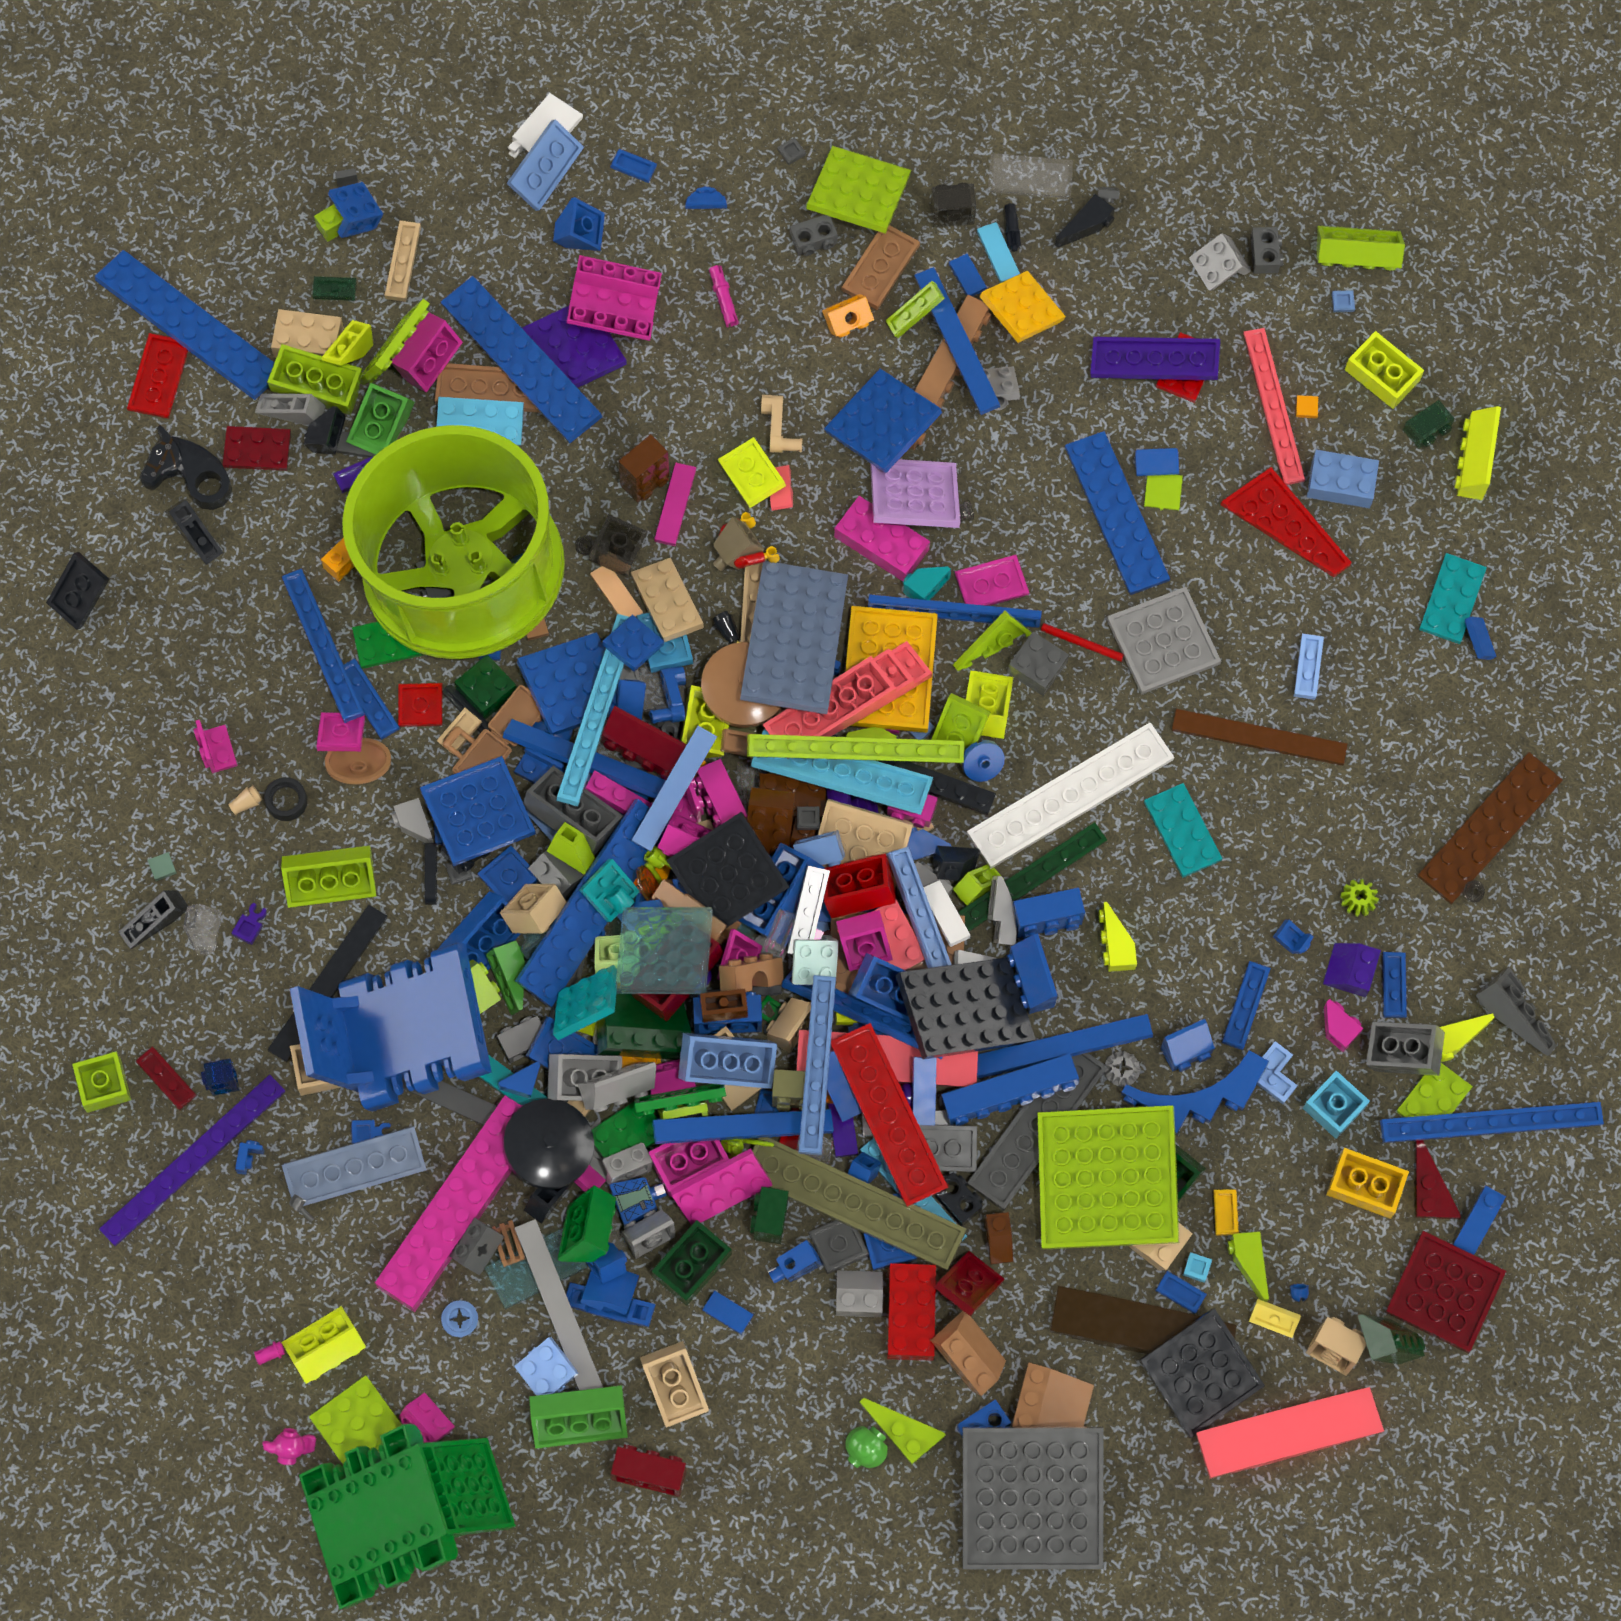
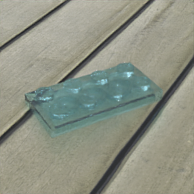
M563 1228L544 1237L560 1281L587 1268L585 1262H561L558 1260ZM518 1251L514 1253L515 1257L519 1255ZM526 1256L524 1260L505 1267L501 1260L485 1267L505 1310L540 1292Z

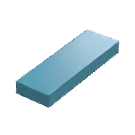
M997 222L978 228L977 233L999 282L1002 283L1019 275V270Z

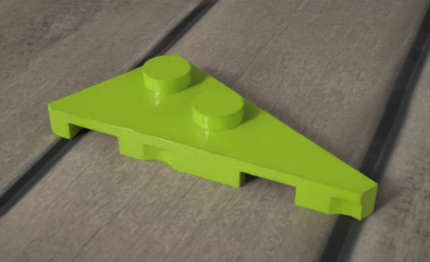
M1005 610L961 655L953 666L958 671L966 669L973 665L972 660L980 656L987 658L999 652L1002 648L1013 645V639L1023 634L1026 637L1030 636L1031 631Z
M866 1398L859 1401L911 1464L915 1463L946 1436L940 1430Z

